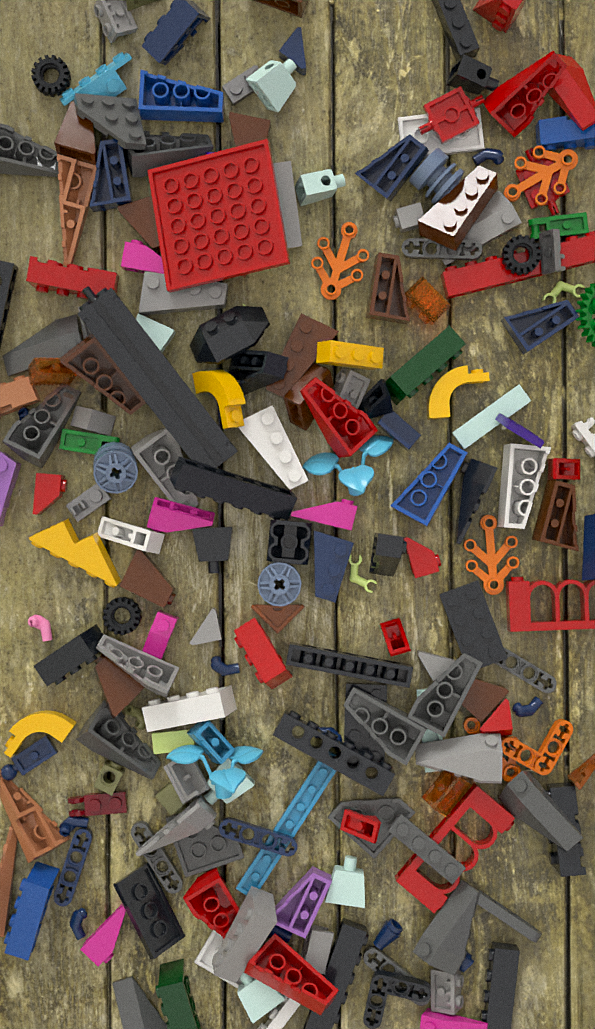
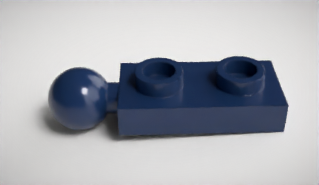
M46 735L12 757L11 759L14 764L4 765L1 769V776L7 781L13 780L17 776L18 771L23 776L57 754L58 750L49 736Z

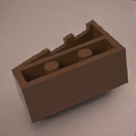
M378 252L375 256L366 318L400 324L410 322L400 257L398 255Z
M547 480L532 540L579 551L576 538L578 529L575 520V512H577L575 485L557 480Z

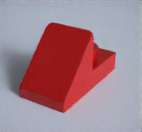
M345 809L340 830L371 843H376L381 822L375 815L366 816L353 810Z

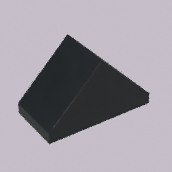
M380 379L366 393L358 408L366 413L370 419L393 412L390 394L384 379Z

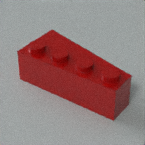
M30 256L26 281L36 288L37 292L48 293L49 290L56 291L57 295L66 297L69 294H76L77 298L88 300L82 290L89 286L95 295L104 288L108 290L112 288L117 294L119 275L116 272L90 267L86 271L83 270L84 267L75 264H67V267H63V264L48 259L46 263H42L37 260L38 257Z
M276 933L248 961L244 971L247 975L319 1015L323 1014L339 992L332 983Z

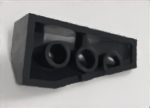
M469 459L468 462L465 461L460 470V473L463 474L460 481L454 543L461 544L472 522L471 515L475 514L480 506V495L486 494L498 469L497 467L475 459Z

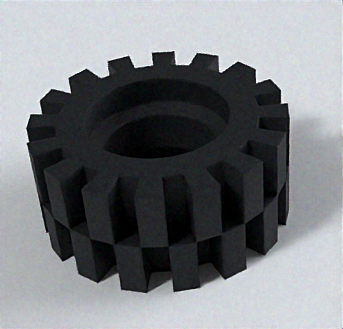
M44 55L45 59L40 57L38 59L39 63L35 62L33 64L35 68L31 70L33 74L31 75L37 89L41 93L43 92L45 96H48V94L51 97H55L54 94L60 96L61 91L64 92L67 90L66 87H70V71L60 57L57 59L55 55H52L51 58L48 55ZM49 69H55L59 72V78L54 83H47L44 80V73Z
M528 235L514 236L504 246L501 258H503L502 264L506 265L505 269H509L510 273H517L520 276L522 274L526 275L539 264L542 252L538 248L540 246L539 243H535L533 237L530 239ZM519 247L525 248L529 253V259L524 263L517 262L513 256L514 250Z
M115 598L103 610L104 625L108 627L110 632L112 631L116 635L129 634L140 624L142 618L141 609L131 598ZM118 608H125L129 611L130 619L127 623L120 624L115 620L114 614Z

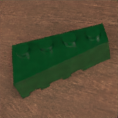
M450 325L385 381L390 398L395 405H398L407 396L409 399L412 398L419 391L417 387L420 384L424 386L434 378L432 374L436 370L440 373L448 366L447 361L450 358L455 360L463 353L461 348L466 343Z
M184 958L160 964L156 994L158 998L162 999L161 1010L163 1016H167L168 1019L166 1022L167 1029H201L199 1017L194 1015L196 1014L194 997L191 996L189 977L184 976L186 966Z

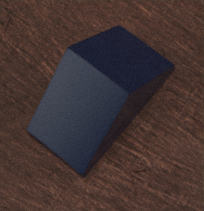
M297 27L279 50V58L284 62L287 59H291L297 66L295 70L301 75H306L302 29Z

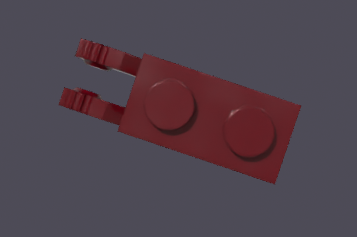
M126 790L115 791L112 796L102 792L68 798L69 804L84 802L85 805L84 809H72L69 811L70 817L127 813L128 811Z

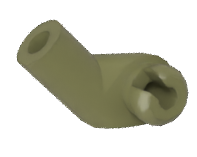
M127 705L125 707V714L137 719L135 726L138 729H145L146 724L143 711L138 707Z

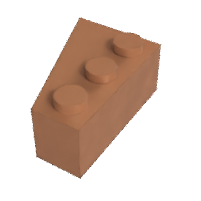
M21 375L14 378L12 382L0 383V417L18 411L22 407H28L41 402L31 377Z

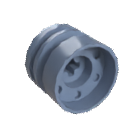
M440 148L435 149L409 179V182L418 190L423 189L426 185L429 187L425 194L426 198H429L434 192L436 193L431 200L434 205L459 184L461 177L465 173L460 168L452 174L457 164L453 163L446 168L444 165L449 157Z
M110 442L97 450L93 461V475L95 482L101 489L108 493L118 494L126 492L136 482L138 475L137 460L129 446L120 442ZM112 468H116V470H119V473H115V471H112Z
M274 562L263 569L258 578L257 586L259 594L264 601L273 606L281 607L289 605L296 600L301 591L302 582L300 574L294 566L289 563ZM276 579L278 581L283 579L285 588L276 589L274 581Z

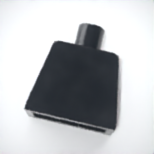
M463 54L452 65L446 85L454 88L461 86L463 91L479 95L484 89L493 92L498 87L499 80L490 77L492 72L490 66Z
M233 527L192 529L199 562L208 561V573H221L220 561L229 560Z

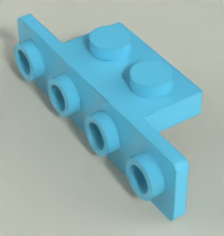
M123 52L113 57L112 63L107 66L104 64L97 68L95 75L84 77L78 82L79 86L64 91L61 94L62 98L59 99L64 106L74 100L75 93L116 97L127 89L116 70L130 61L132 57L127 52L125 54Z

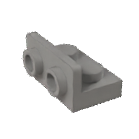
M97 0L95 2L94 13L99 18L103 33L110 43H114L119 36L137 31L138 27L131 12L127 10L126 1Z
M342 368L336 375L333 390L344 400L347 399L351 402L352 406L358 409L371 379L350 369Z
M435 967L431 969V1011L455 1015L463 1007L464 997L461 995V988L464 983V976L461 975L460 969L455 976Z

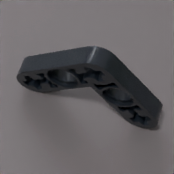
M385 970L375 971L372 975L365 1006L364 1025L370 1029H376L381 1025L388 994L417 1002H426L431 996L430 984L425 980ZM379 978H383L381 989L377 988ZM398 982H403L407 985V988L399 990L395 985ZM411 985H413L412 992H410ZM420 988L424 989L423 994L419 993ZM377 995L383 1001L381 1003H374L371 997ZM372 1010L376 1011L374 1021L370 1020Z

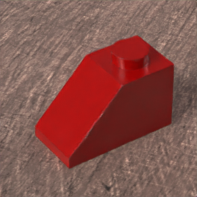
M36 473L33 514L41 515L63 496V492L67 491V480H64V475Z
M404 537V541L407 542L406 553L413 577L419 578L439 572L438 567L441 566L439 555H435L434 551L416 541Z

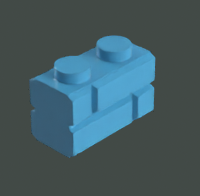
M210 720L197 722L187 732L198 746L204 748V753L208 755L213 763H224L235 751L234 747Z

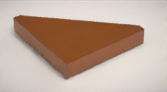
M253 604L251 606L277 634L305 607L303 604H289L281 607L271 604Z
M595 754L567 775L568 779L579 790L595 770Z

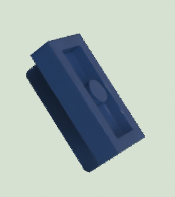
M394 411L385 414L376 424L406 451L421 436Z

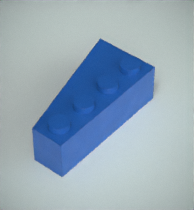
M145 70L140 71L138 110L141 120L224 123L225 102L223 92L199 85H189L181 80L167 79L166 76L159 74L156 76L149 74Z
M568 116L541 119L535 125L537 146H543L547 151L554 152L556 149L562 148L564 150H576V147L595 149V124L582 131L572 119L568 120Z
M448 443L397 500L391 504V508L428 527L466 459L468 452Z
M36 861L27 879L23 878L19 888L22 894L17 897L14 905L17 911L16 914L13 913L9 922V926L12 929L11 932H7L4 944H7L6 954L29 960L42 926L40 922L43 921L48 907L47 903L53 892V883L58 876L59 868Z

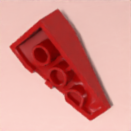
M552 51L498 86L485 99L484 105L488 112L515 138L531 123L538 106H542L548 90L554 87L567 65Z
M557 54L567 66L554 87L550 88L547 93L583 131L595 124V101L583 68L572 57Z
M313 378L300 390L327 443L339 458L352 456L378 431L366 413L356 409L351 405V402L341 398L332 388L318 378Z
M210 869L197 877L183 896L193 916L198 920H202L211 930H215L224 939L240 907L218 869Z

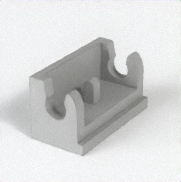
M172 761L164 766L182 804L199 797L210 789L196 762L179 764Z
M312 925L306 939L304 938L301 957L320 974H325L334 933L328 931L329 928Z

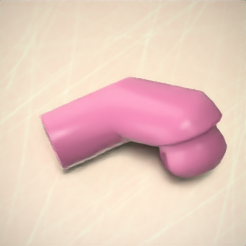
M33 615L28 619L30 627H35L41 631L42 641L53 640L51 625L47 619L40 615Z

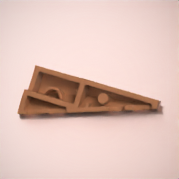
M57 154L60 219L64 254L63 265L67 266V264H73L90 208L96 165Z
M0 769V799L28 863L48 854L71 839L70 836L64 837L60 835V829L57 827L58 824L54 820L51 821L43 813V809L22 788H18L12 780L7 781L2 778Z
M12 825L9 827L0 862V937H4L9 929L18 838Z

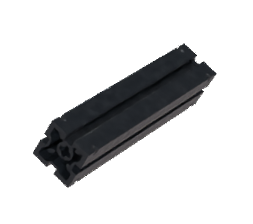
M89 286L84 288L82 292L89 301L79 307L80 312L78 316L192 461L217 468L238 452L112 288L109 290L104 288L95 295Z

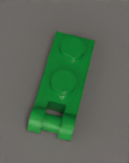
M587 212L528 220L532 233L530 234V239L533 237L535 241H539V233H541L539 226L545 225V231L559 229L560 238L585 235L589 232Z
M62 429L59 449L95 455L97 450L103 446V442H120V438Z

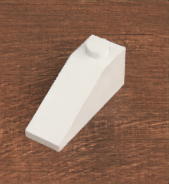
M104 516L101 518L98 534L101 538L156 554L160 553L165 536L163 533Z

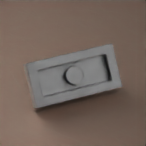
M257 65L252 66L222 86L233 106L254 93L246 79L259 69Z
M550 229L539 233L540 249L542 252L540 254L542 275L564 271L566 268L561 266V259H564L565 255L560 254V230Z
M96 483L68 503L66 507L76 521L80 522L112 498Z

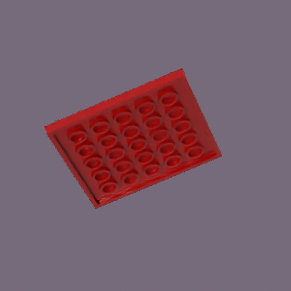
M268 139L148 170L166 288L169 293L290 264Z

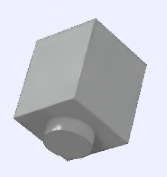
M421 202L396 209L393 222L395 228H399L400 233L419 228L417 220L424 215Z

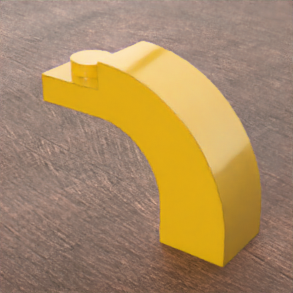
M467 365L452 369L443 375L433 386L429 394L427 420L449 418V401L453 390L463 384L487 383L490 381L489 372L483 373V369L471 370V374H468Z
M224 370L192 373L196 394L211 393L216 398L223 429L245 426L241 405L246 404L242 389L236 379Z
M45 710L29 714L9 730L15 737L12 735L5 744L7 749L4 754L11 758L18 751L27 736L35 732L48 733L62 743L77 722L67 715L56 711Z

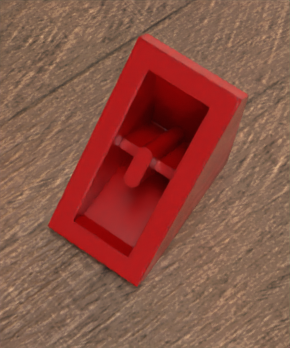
M548 459V480H580V459Z
M400 618L380 623L390 657L411 651Z
M504 699L480 728L479 733L501 734V736L512 735L513 727L509 700Z

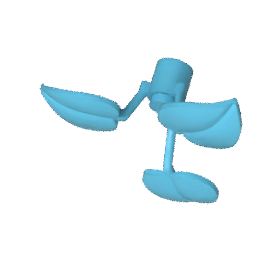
M372 436L359 448L363 453L361 465L342 470L340 465L337 464L339 457L336 454L325 452L309 458L302 468L313 475H325L336 468L339 471V481L348 487L349 494L359 496L365 492L367 485L374 477L373 468L365 465L366 456L377 457L389 450L394 441L393 438L387 436Z
M197 745L180 746L171 751L166 759L179 764H191L201 759L209 774L211 784L215 785L216 797L218 799H227L232 796V793H235L238 786L246 778L245 771L234 768L237 762L241 764L254 762L263 754V750L252 746L235 747V751L229 757V759H232L231 767L227 770L223 769L214 772L211 771L205 756L202 755L204 748Z

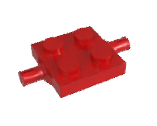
M460 86L423 106L428 116V123L418 127L421 135L433 130L441 144H444L480 124L475 115V107L485 103L482 95L470 100Z
M533 148L525 151L530 162L546 166L555 163L544 158L540 160L535 159L532 155ZM516 170L515 174L519 183L535 175L536 172ZM560 170L552 174L547 192L548 200L544 205H548L551 216H555V213L556 215L560 213L555 202L560 197L570 193L567 183H565L566 191L563 195H556L553 192V187L558 182ZM542 181L523 191L531 210L539 207L535 203V197L539 193ZM556 186L558 192L563 191V186ZM539 196L537 200L538 202L543 203L545 201V198L543 196Z

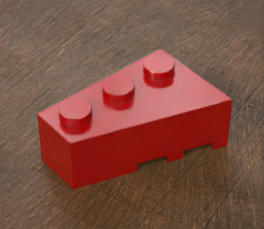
M479 0L473 11L492 23L496 30L507 33L520 14L526 0Z
M255 617L234 630L237 636L234 640L240 649H245L247 654L244 656L250 666L254 664L257 670L255 675L261 684L264 682L271 689H274L293 677Z

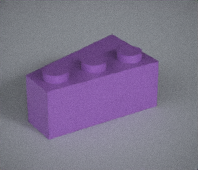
M1 451L0 526H3L21 463Z
M312 866L276 904V925L306 939L332 883L331 874Z

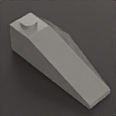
M479 733L418 744L415 750L416 765L437 771H449L455 773L454 776L473 778V781L478 783H502L503 750L501 734Z

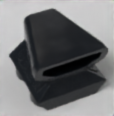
M271 519L266 561L308 565L312 523Z

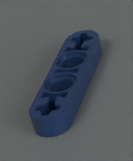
M231 817L224 818L219 825V832L225 838L288 857L293 856L297 851V840L290 835ZM228 823H231V827L234 829H238V825L242 826L239 836H236L237 831L230 830L229 833L225 832L226 828L223 825L227 826ZM247 828L252 829L254 837L252 839L244 838L243 830ZM267 834L272 835L274 843L266 845L263 843L262 838ZM278 837L281 838L280 843L287 844L288 841H291V846H293L294 848H290L289 851H286L285 846L279 844V848H275L277 845Z
M88 827L79 828L73 836L54 893V902L59 906H67L74 897L93 840V833ZM84 832L89 839H85L82 847H79L81 837L78 835ZM77 851L82 854L80 862L72 860L71 854ZM67 871L75 873L76 879L70 882L65 879ZM65 886L69 887L66 896L69 898L61 900V895L58 894H62Z

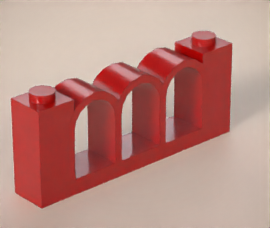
M523 576L511 577V581H506L507 630L519 632L595 629V619H589V591L595 585V579L588 580L584 584L573 579H563L554 586L552 583L544 580L530 582L524 580ZM568 584H574L579 589L581 619L560 620V591ZM539 585L547 586L551 592L552 620L531 621L530 596L532 590Z
M474 782L430 833L429 837L439 844L448 832L452 830L471 846L472 852L466 861L461 862L466 867L463 871L465 872L476 865L479 856L477 849H486L493 845L497 839L498 831L502 834L504 831L510 830L514 824L513 820L515 817ZM469 808H472L490 824V833L485 839L474 840L455 825ZM414 853L395 875L396 882L435 914L437 910L440 911L447 901V893L456 889L460 876L453 884L449 881L445 884H437L418 869L424 860Z

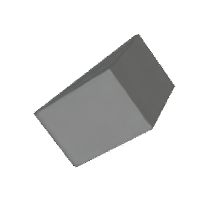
M76 406L71 426L111 436L116 416Z
M212 608L190 641L191 645L222 640L223 636L216 608Z
M417 650L420 661L433 681L456 661L455 659Z

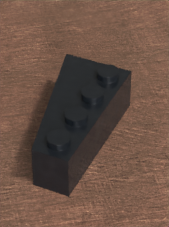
M572 782L546 784L547 790L545 791L581 834L579 820L575 819V816L579 814L575 785ZM548 839V843L552 847V852H549L550 865H553L561 877L586 875V868L580 862V857L584 856L581 842L577 843L569 851H566Z

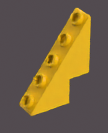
M68 518L29 537V540L32 541L31 544L35 547L49 550L52 556L64 558L68 561L69 565L86 570V573L91 577H99L105 580L104 583L110 587L115 588L121 582L98 532L79 540Z

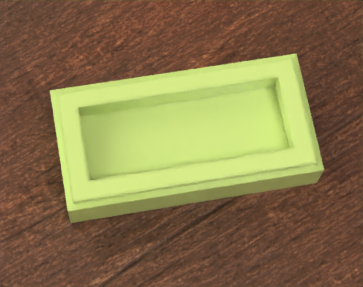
M190 729L153 732L154 754L170 753L180 746L195 745L193 739L187 734Z

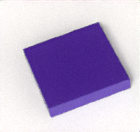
M499 413L495 418L504 427L540 449L545 443L544 440L505 415Z

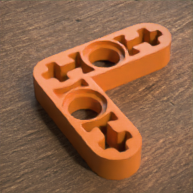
M565 719L556 720L538 751L511 736L501 737L503 754L540 775H547L553 770L573 733V726ZM560 725L566 728L565 732H561L559 729ZM554 735H556V736L562 738V740H561V741L558 740L557 738L554 737ZM555 741L557 743L556 751L549 752V743ZM505 742H510L512 746L517 748L514 752L509 748L506 749L504 746ZM529 750L530 758L526 761L521 760L520 755L522 751ZM544 753L551 756L552 758L549 759L548 757L544 756ZM540 762L545 763V764H546V767H545V768H543V767L541 768V767L539 766V763H540Z

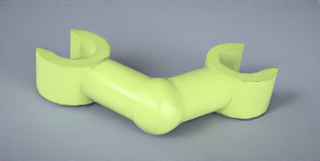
M558 281L552 291L542 297V301L546 297H551V304L556 303V297L561 291L569 292L575 298H581L575 290L576 288L583 289L585 286L582 284L574 286Z
M350 554L348 560L351 564L349 580L364 587L367 592L372 593L373 591L367 588V584L369 582L377 584V582L372 579L367 580L358 575L362 557L359 555L358 562L353 563Z

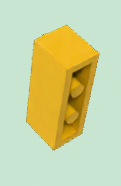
M333 340L317 342L316 363L363 370L382 369L384 348Z

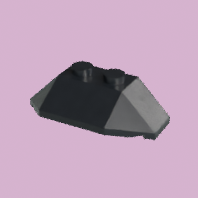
M235 306L199 325L190 348L197 363L203 362L219 365L255 346L270 323L262 307Z

